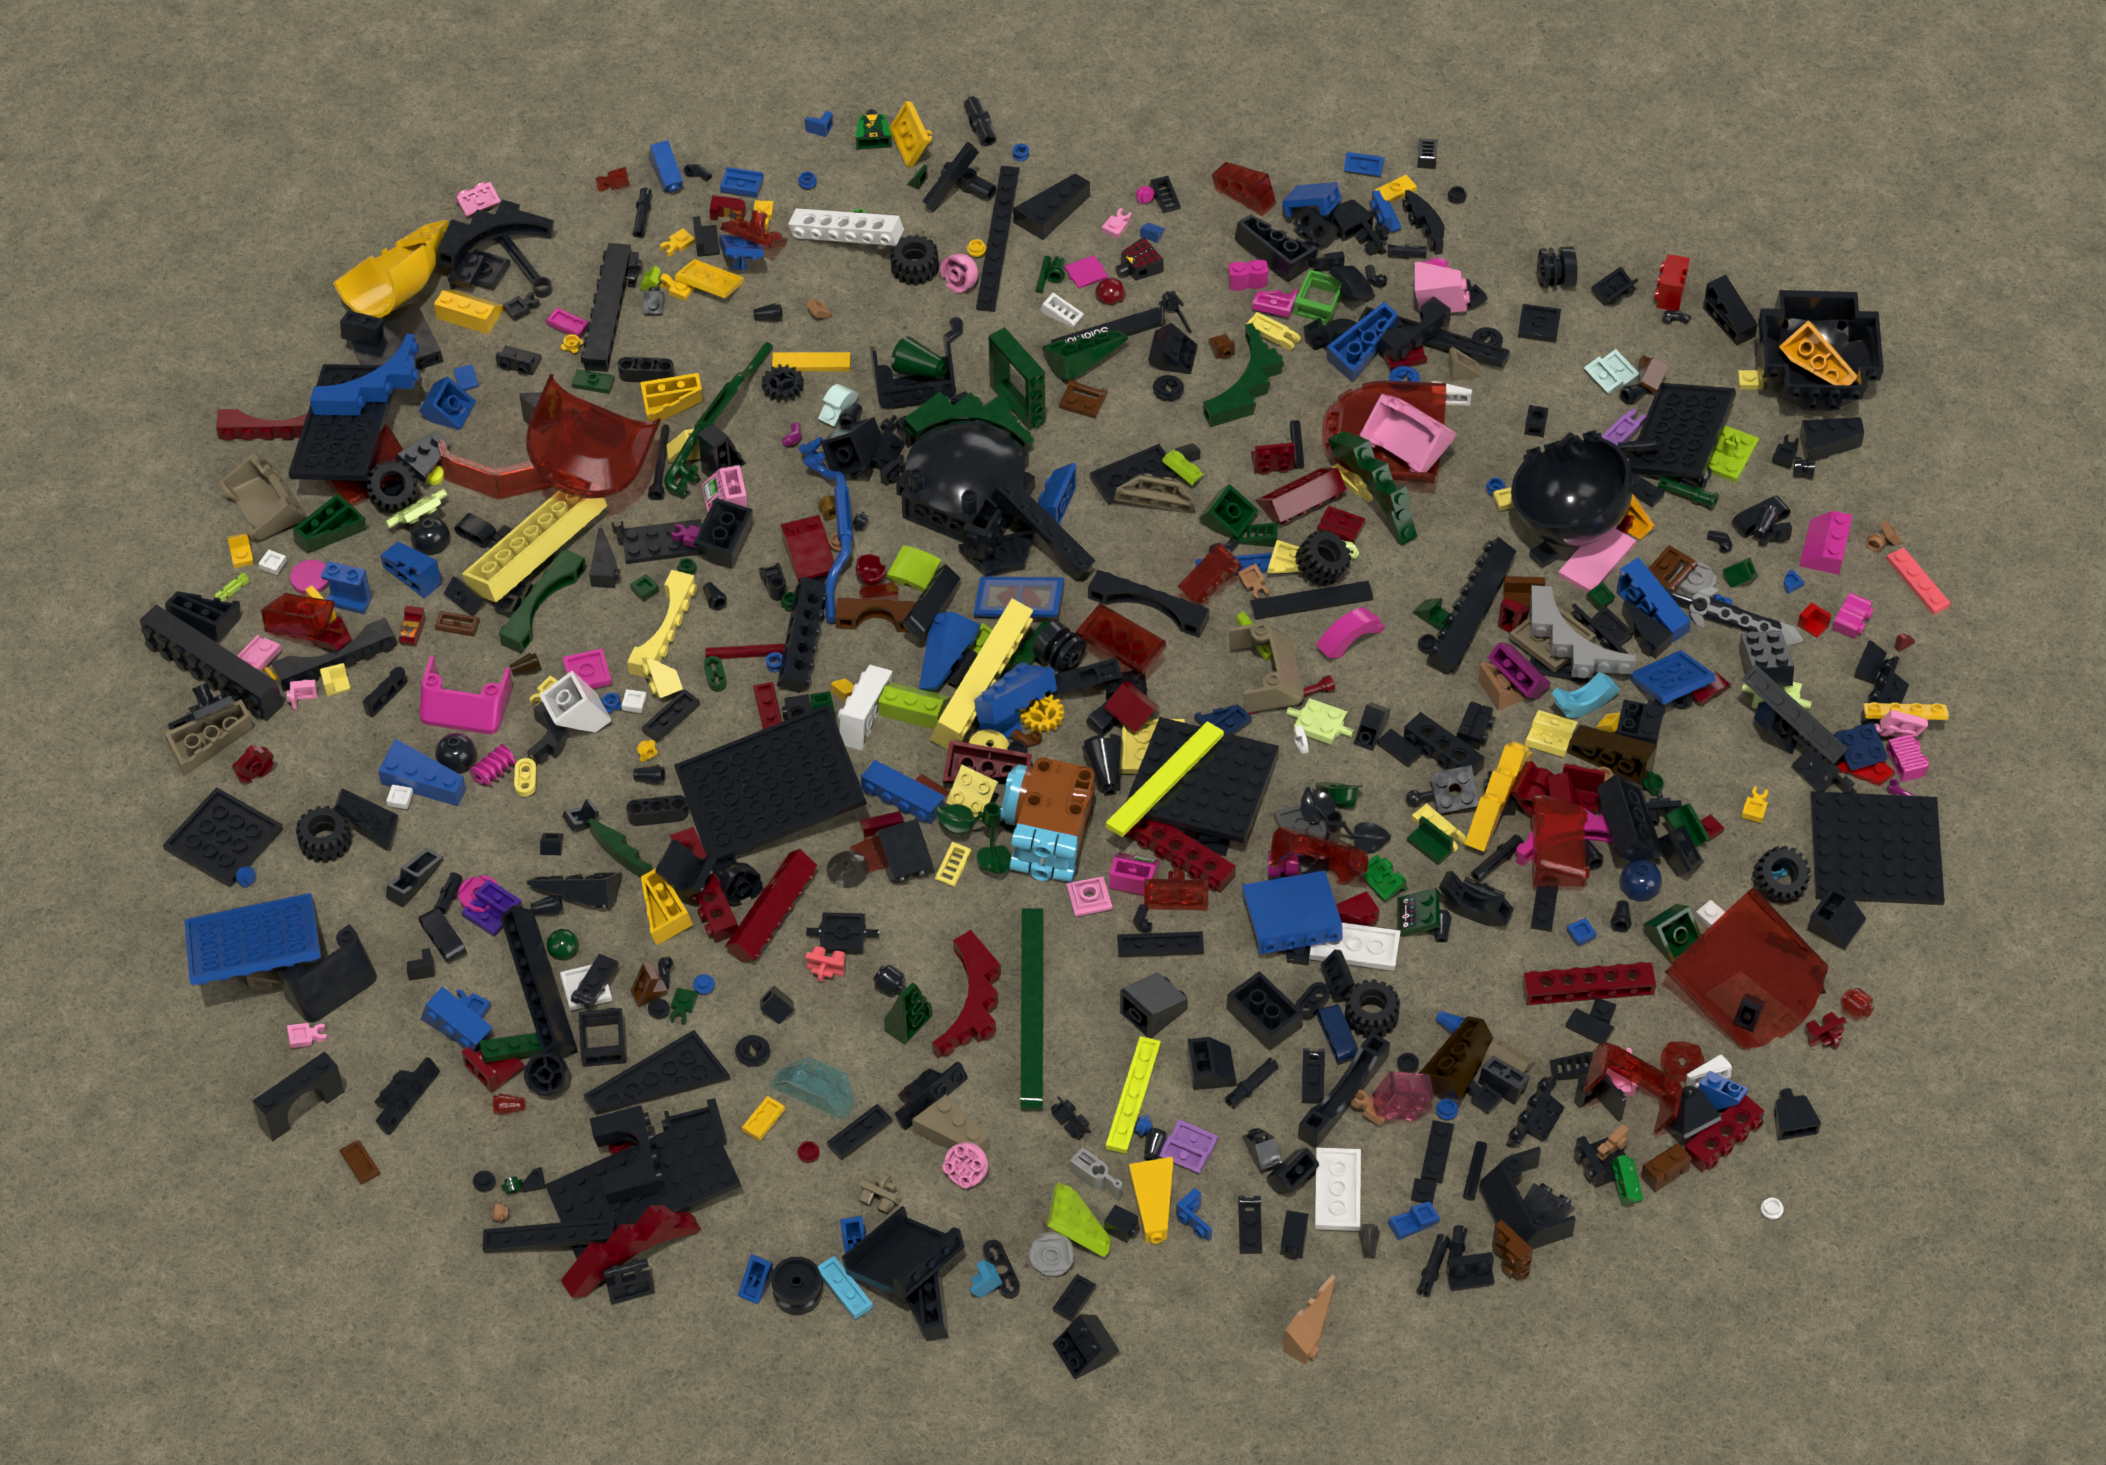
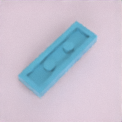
M835 1256L818 1266L822 1280L854 1320L873 1309V1303L853 1278L846 1274L845 1268Z

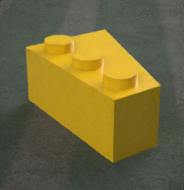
M699 373L640 382L648 427L703 402Z

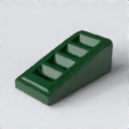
M1278 523L1247 525L1236 540L1241 545L1275 547ZM1243 532H1247V537H1243Z

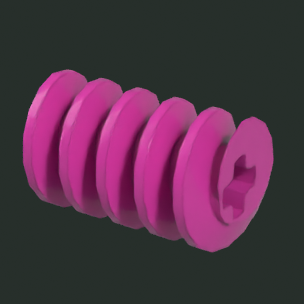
M500 744V747H496L494 752H489L486 757H483L469 771L474 781L479 785L485 783L487 786H491L490 778L493 781H497L496 773L499 776H503L502 768L505 771H509L510 767L508 764L515 766L516 762L511 751L504 744Z

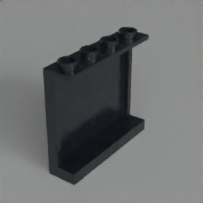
M417 303L393 310L391 313L381 317L384 319V335L379 337V345L377 347L350 341L361 365L385 364L400 348L406 334H414L416 342L419 343V353L415 356L416 369L422 370L443 362L441 350Z
M901 1206L844 1254L842 1261L847 1275L905 1299L965 1246L960 1229L953 1227L947 1233L941 1232L908 1218L905 1207Z

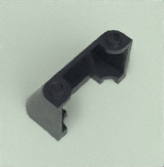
M350 924L341 929L336 935V941L340 948L309 969L305 970L300 964L295 963L278 971L285 999L307 1022L313 1023L321 1020L373 985L377 979L376 971L357 932Z

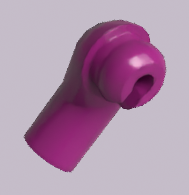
M792 423L790 425L791 432L782 439L785 447L794 446L801 441L802 435L799 423Z

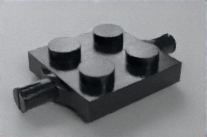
M823 912L819 928L806 927V936H819L820 947L826 949V953L841 951L848 954H863L866 937L879 938V929H866L865 913Z

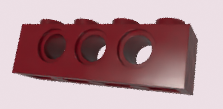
M1745 1095L1739 1104L1730 1106L1720 1115V1121L1703 1129L1685 1145V1151L1692 1158L1691 1164L1702 1173L1708 1168H1714L1721 1156H1728L1735 1144L1738 1142L1740 1144L1747 1139L1749 1132L1753 1129L1756 1131L1762 1126L1765 1110Z

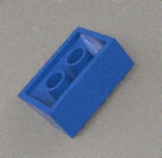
M1071 463L1054 470L1051 477H1048L1046 480L1044 492H1041L1038 498V504L1059 525L1076 490V463Z

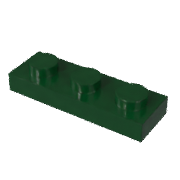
M537 1033L481 1040L479 1042L484 1063L534 1056L542 1053Z

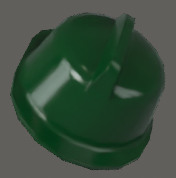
M1335 782L1316 783L1319 787L1327 788L1329 796L1334 799L1336 806L1339 808L1354 807L1358 797V788L1363 787V785H1347Z

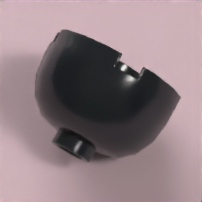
M425 516L416 521L411 528L410 540L413 549L425 555H436L443 552L447 545L449 546L451 535L447 524L442 519L435 516Z
M451 733L444 736L437 744L435 758L438 763L461 774L467 772L476 763L477 750L473 741L468 736L461 733Z
M737 862L723 870L719 878V885L728 903L740 906L742 905L740 901L751 897V900L756 898L762 888V881L760 880V874L755 868L747 863Z
M542 1052L532 1056L524 1068V1080L527 1087L540 1096H550L558 1093L566 1085L569 1078V1068L566 1061L554 1052Z

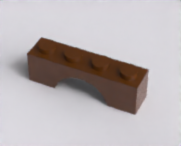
M848 597L837 598L836 629L856 630L862 622L868 619L882 618L891 622L896 632L911 633L902 625V622L916 602L853 599Z

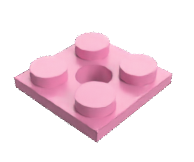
M1104 876L1066 884L1075 917L1112 910ZM1090 892L1093 893L1094 896L1087 897L1084 894Z

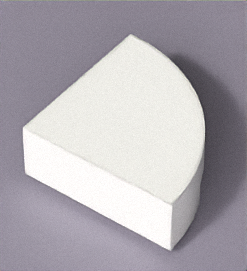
M1300 725L1294 729V742L1300 754H1305L1309 752L1304 729Z

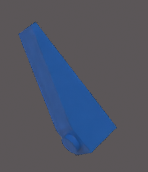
M940 612L936 614L929 628L919 689L925 691L939 689L952 672L950 668L955 661H960L967 646L971 647L975 642L981 627L979 623L955 612Z

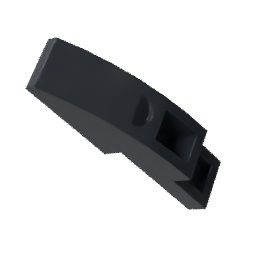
M1405 190L1402 205L1404 210L1408 211L1409 222L1414 224L1415 229H1422L1423 235H1427L1428 247L1433 249L1435 255L1443 254L1445 226L1441 218L1423 198L1410 190Z
M1117 657L1054 674L1057 691L1053 693L1048 691L1045 695L1046 697H1049L1051 694L1056 696L1121 678L1122 674Z

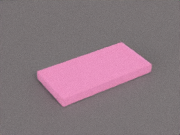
M1614 529L1603 539L1589 545L1580 546L1559 570L1558 576L1588 593L1609 576L1634 547L1636 540Z

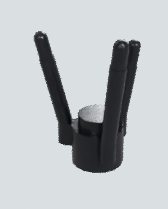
M1176 291L1165 292L1162 295V301L1159 302L1160 326L1164 325V308L1169 311L1176 310L1188 333H1192L1179 308V304L1183 307L1184 303L1177 296Z

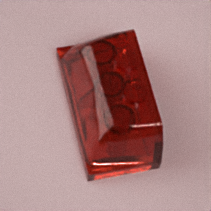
M1102 603L1098 604L1076 630L1078 636L1084 638L1091 646L1109 658L1117 657L1118 663L1142 675L1161 656L1167 646L1165 640Z

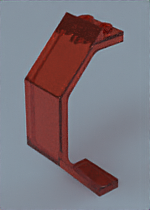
M569 412L561 413L564 421L565 436L546 457L497 469L452 455L447 449L445 440L437 441L445 480L497 500L553 488L585 450L582 426L577 425L575 419H571Z

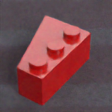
M1667 254L1666 261H1662L1660 268L1662 275L1658 276L1657 281L1659 289H1656L1654 294V300L1657 301L1656 308L1665 310L1680 309L1690 258Z

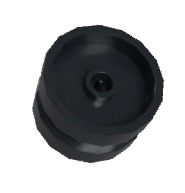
M790 1257L782 1260L775 1267L772 1273V1289L777 1307L791 1315H804L819 1305L822 1299L821 1273L813 1261L804 1257Z

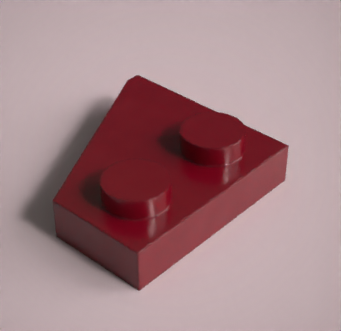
M338 616L311 638L314 645L332 650H339L345 647L346 643L352 639L341 616Z

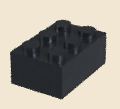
M1770 630L1741 633L1739 653L1746 674L1756 664L1781 687L1793 686L1794 663L1782 631Z
M1260 971L1227 994L1226 1009L1269 1051L1302 1027L1303 1012Z

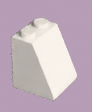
M573 671L539 695L553 722L558 726L596 733L612 721L598 694Z

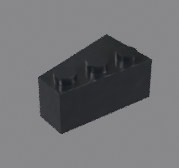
M1727 275L1707 283L1703 309L1734 344L1738 346L1756 337L1758 324Z
M1861 417L1802 420L1799 436L1804 459L1818 460L1822 458L1823 460L1830 455L1841 454L1861 447L1864 437Z

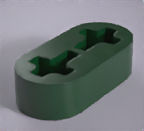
M716 656L707 657L704 660V672L708 686L714 692L723 691L727 686L722 661ZM714 664L716 666V670L713 671L710 665ZM718 677L720 683L716 684L714 678Z

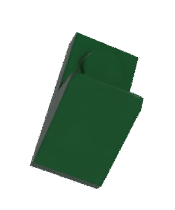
M1442 598L1426 599L1413 611L1414 615L1438 631L1445 626L1444 620L1450 613L1442 608Z

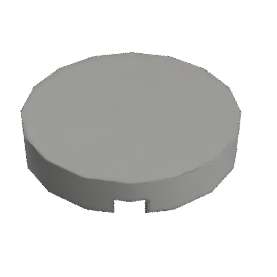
M1697 562L1698 566L1696 569L1691 570L1677 587L1689 596H1694L1700 590L1708 587L1715 588L1716 575L1712 572L1711 567ZM1684 565L1680 566L1676 575L1680 572Z
M1047 1232L1040 1234L1034 1239L1030 1247L1029 1258L1032 1266L1040 1271L1041 1274L1055 1277L1064 1274L1074 1261V1248L1066 1236L1057 1232Z

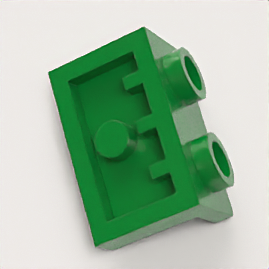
M1376 854L1359 870V873L1387 902L1402 888L1405 891L1409 888L1404 884L1407 881L1399 871L1395 874L1391 869L1394 865L1386 857L1382 859Z
M1626 1155L1617 1156L1611 1161L1621 1204L1625 1205L1642 1201L1643 1195L1633 1158H1627Z

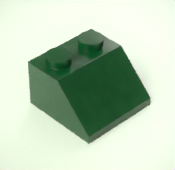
M1228 484L1215 495L1198 519L1212 531L1237 539L1258 512V509L1232 485Z
M1675 904L1643 924L1650 942L1671 964L1706 944L1690 906Z

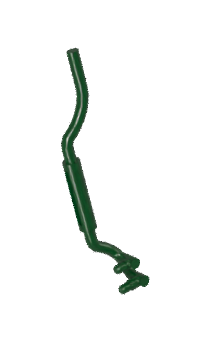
M765 342L748 366L742 372H738L730 382L723 386L695 423L694 430L687 438L664 477L667 489L675 495L684 499L688 493V480L695 483L699 477L697 465H692L690 469L685 465L688 456L698 441V434L704 428L715 423L737 394L740 384L753 375L773 349L771 343ZM679 473L685 478H682L681 481L678 484H676L674 478Z

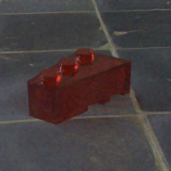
M1225 162L1212 174L1214 186L1217 190L1262 217L1277 204L1269 174Z
M1219 542L1178 585V588L1195 604H1204L1216 590L1241 570L1243 566Z

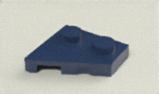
M1237 704L1227 708L1213 709V713L1201 715V712L1196 713L1194 720L1201 726L1208 721L1225 733L1234 735L1252 722V716Z

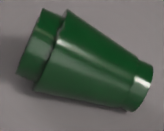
M1056 256L1046 271L1050 282L1059 283L1065 277V260L1061 256Z

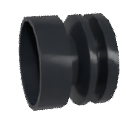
M1573 246L1559 247L1557 256L1554 248H1549L1548 253L1546 248L1539 249L1537 274L1543 289L1548 288L1549 283L1552 288H1556L1558 279L1562 287L1576 286L1578 269Z
M1053 621L1038 635L1033 645L1032 653L1037 659L1049 664L1050 668L1060 673L1074 669L1079 664L1086 651L1087 642L1084 638L1078 636L1077 633L1071 632L1060 621Z

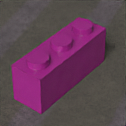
M1499 642L1487 657L1529 698L1539 699L1551 685V682L1511 644Z

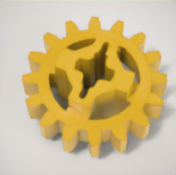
M1044 693V698L1039 701L1035 698L1029 701L1028 707L1020 709V722L1024 723L1025 729L1030 727L1032 733L1035 730H1038L1040 733L1045 730L1049 734L1051 728L1056 731L1057 725H1062V719H1064V706L1060 704L1059 698L1053 700L1052 694L1046 697Z

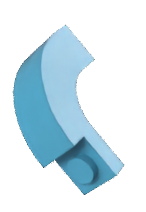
M1598 672L1589 683L1576 691L1568 692L1556 688L1551 694L1556 699V705L1567 717L1578 718L1605 705L1620 691V688L1609 675Z

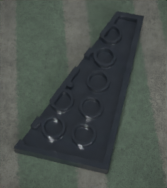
M693 1030L584 1094V1100L597 1115L730 1080V1074L696 1031Z

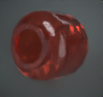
M1861 988L1848 989L1840 1001L1842 1003V1010L1856 1020L1862 1019L1864 1016L1868 1018L1874 1010L1872 1006L1873 997Z

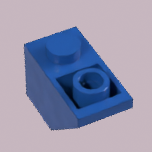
M1710 1070L1701 1080L1698 1088L1705 1093L1716 1110L1739 1104L1749 1088Z

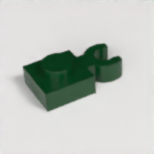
M682 988L676 989L671 1003V1009L674 1010L670 1014L671 1023H674L676 1017H682L681 1024H686V1012H693L698 998L697 991Z

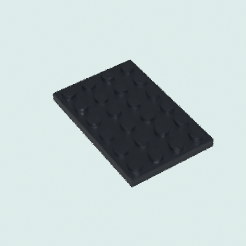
M1661 383L1638 436V439L1641 440L1658 438L1659 451L1642 452V454L1632 453L1628 461L1631 471L1637 474L1703 479L1736 396L1735 388Z

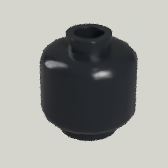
M882 965L873 978L875 988L889 997L895 993L900 994L906 985L903 982L905 974L892 965L885 967Z

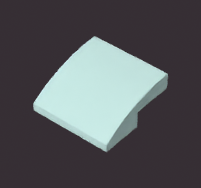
M1616 349L1603 359L1599 356L1584 367V370L1607 394L1614 393L1639 379V372Z

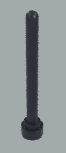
M664 424L661 428L654 482L648 489V498L651 500H662L664 497V488L661 483L669 435V426L667 424Z

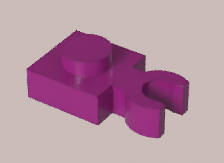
M675 524V531L679 533L672 532L671 537L675 541L683 540V545L697 548L694 546V541L701 527L690 525L686 529L681 524Z

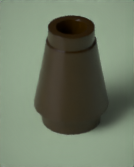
M529 653L509 665L513 676L537 672L541 668L536 653Z

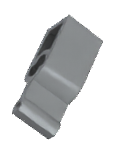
M1083 1147L1070 1160V1172L1095 1189L1105 1187L1113 1193L1115 1198H1120L1123 1195L1122 1182L1111 1177L1108 1174V1166Z

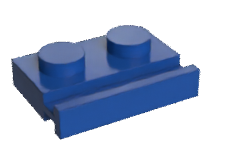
M727 167L720 185V192L757 197L764 174L763 172Z

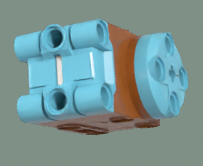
M1041 757L1035 761L1034 767L1018 764L1012 768L1008 774L1000 812V819L1004 820L1005 824L1017 826L1011 846L1015 847L1010 862L1011 870L1029 873L1030 871L1032 877L1039 881H1047L1053 875V879L1072 883L1081 844L1088 827L1091 804L1096 787L1093 784L1094 771L1090 767Z

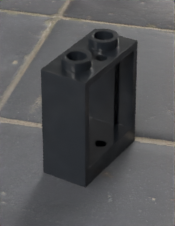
M622 1008L578 1012L582 1066L592 1067L626 1063ZM618 1024L619 1045L587 1048L586 1027Z

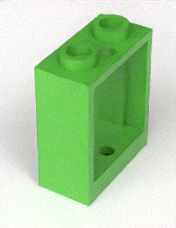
M1309 269L1294 302V315L1312 320L1321 318L1322 322L1326 324L1332 321L1344 295L1339 290L1342 283L1331 275ZM1311 287L1336 293L1331 306L1306 299Z

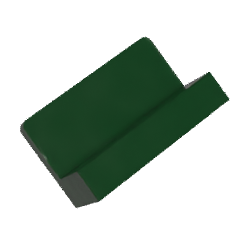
M1690 803L1680 806L1663 816L1671 831L1685 825L1695 846L1710 840Z
M1424 816L1419 818L1418 828L1407 837L1409 844L1437 865L1441 864L1452 854L1454 840Z

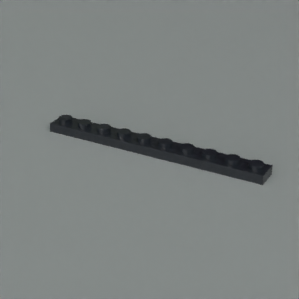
M1001 166L976 304V310L996 311L1020 167Z

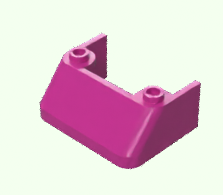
M430 656L421 684L419 708L421 722L425 725L475 733H496L500 729L513 690L510 668L506 667L501 684L488 683L482 688L481 694L443 689V681L441 676L438 675L435 657Z

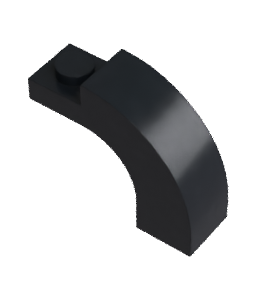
M543 701L534 707L533 711L535 720L547 729V733L527 751L528 758L532 759L536 766L539 763H544L549 755L556 759L565 748L568 736L567 727L558 726L553 722Z
M1453 871L1446 872L1438 887L1447 897L1444 903L1452 911L1461 917L1486 926L1506 925L1514 910L1503 895L1488 897L1471 891Z

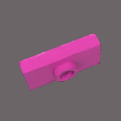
M556 308L546 320L547 325L569 335L574 334L578 338L584 334L588 325V321L559 308Z

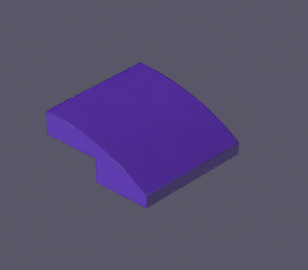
M488 879L475 892L477 899L470 903L485 911L473 912L470 910L471 907L467 906L462 911V916L495 937L503 929L500 917L512 905L520 906L521 900Z

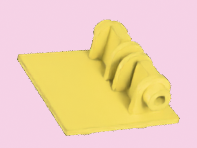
M961 765L946 803L949 805L960 804L967 806L973 812L974 817H977L980 811L983 812L985 804L990 803L998 781Z

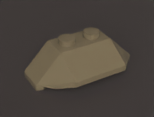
M1151 474L1136 475L1119 486L1114 496L1115 501L1192 514L1195 507L1194 499L1179 481L1169 477H1154Z

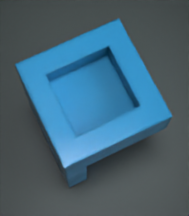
M985 1260L976 1264L980 1273L971 1278L973 1286L969 1288L972 1294L980 1298L1002 1284L995 1266Z

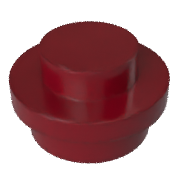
M805 1141L799 1146L797 1153L801 1161L810 1163L817 1160L820 1151L814 1142Z

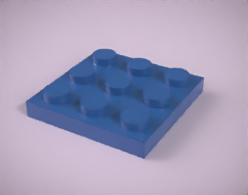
M1682 650L1635 670L1633 674H1629L1630 680L1662 704L1670 703L1678 697L1687 695L1715 681V674Z

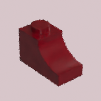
M1504 598L1500 604L1498 627L1508 633L1512 632L1528 619L1529 608L1522 603Z

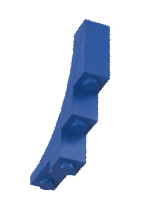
M406 334L397 352L375 371L346 383L314 387L310 398L313 414L360 415L362 407H365V402H387L389 394L392 393V388L414 389L416 381L419 380V370L415 367V356L419 353V343L416 342L414 334Z

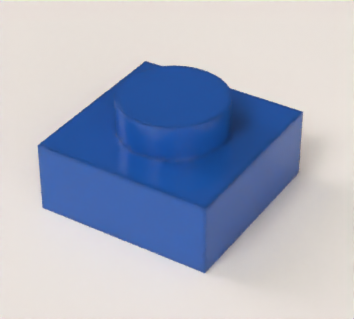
M1586 918L1567 926V932L1577 946L1596 938L1597 933Z

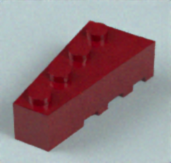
M950 740L943 783L955 782L961 765L993 780L1007 779L1009 772L1018 764L1030 767L1032 754Z

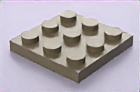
M1557 606L1566 623L1576 633L1590 642L1595 641L1596 634ZM1530 617L1510 632L1509 638L1554 673L1571 660L1568 657L1550 656V637L1530 636Z

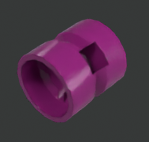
M1268 851V878H1280L1281 875L1285 877L1298 875V851H1286L1285 854H1282L1280 851Z

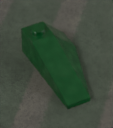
M912 982L904 990L884 1018L885 1032L904 1045L932 1017V1005L922 995V991L915 983Z

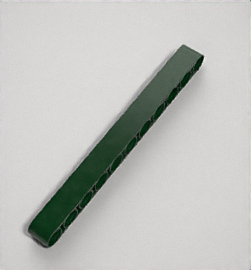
M1022 908L1021 1111H1043V908Z

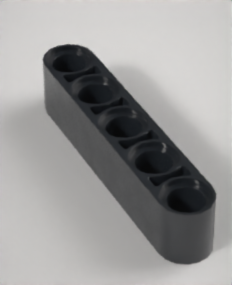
M944 564L934 574L902 622V625L916 638L928 628L960 580V577L947 564Z

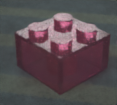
M1390 1071L1372 1094L1376 1117L1404 1119L1406 1121L1417 1120L1434 1098L1430 1076L1427 1074Z

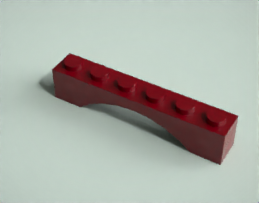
M218 409L216 430L218 438L227 441L232 439L269 440L273 438H300L307 413L286 420H263L249 416L238 409Z

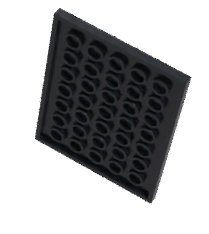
M829 704L674 765L703 849L707 856L712 855L717 859L715 864L867 804Z

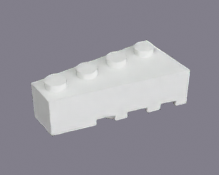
M869 664L867 670L861 673L859 683L854 685L852 695L847 697L845 707L841 708L838 713L840 733L845 746L863 750L865 745L864 736H869L872 722L878 717V701L885 685L892 683L893 671Z

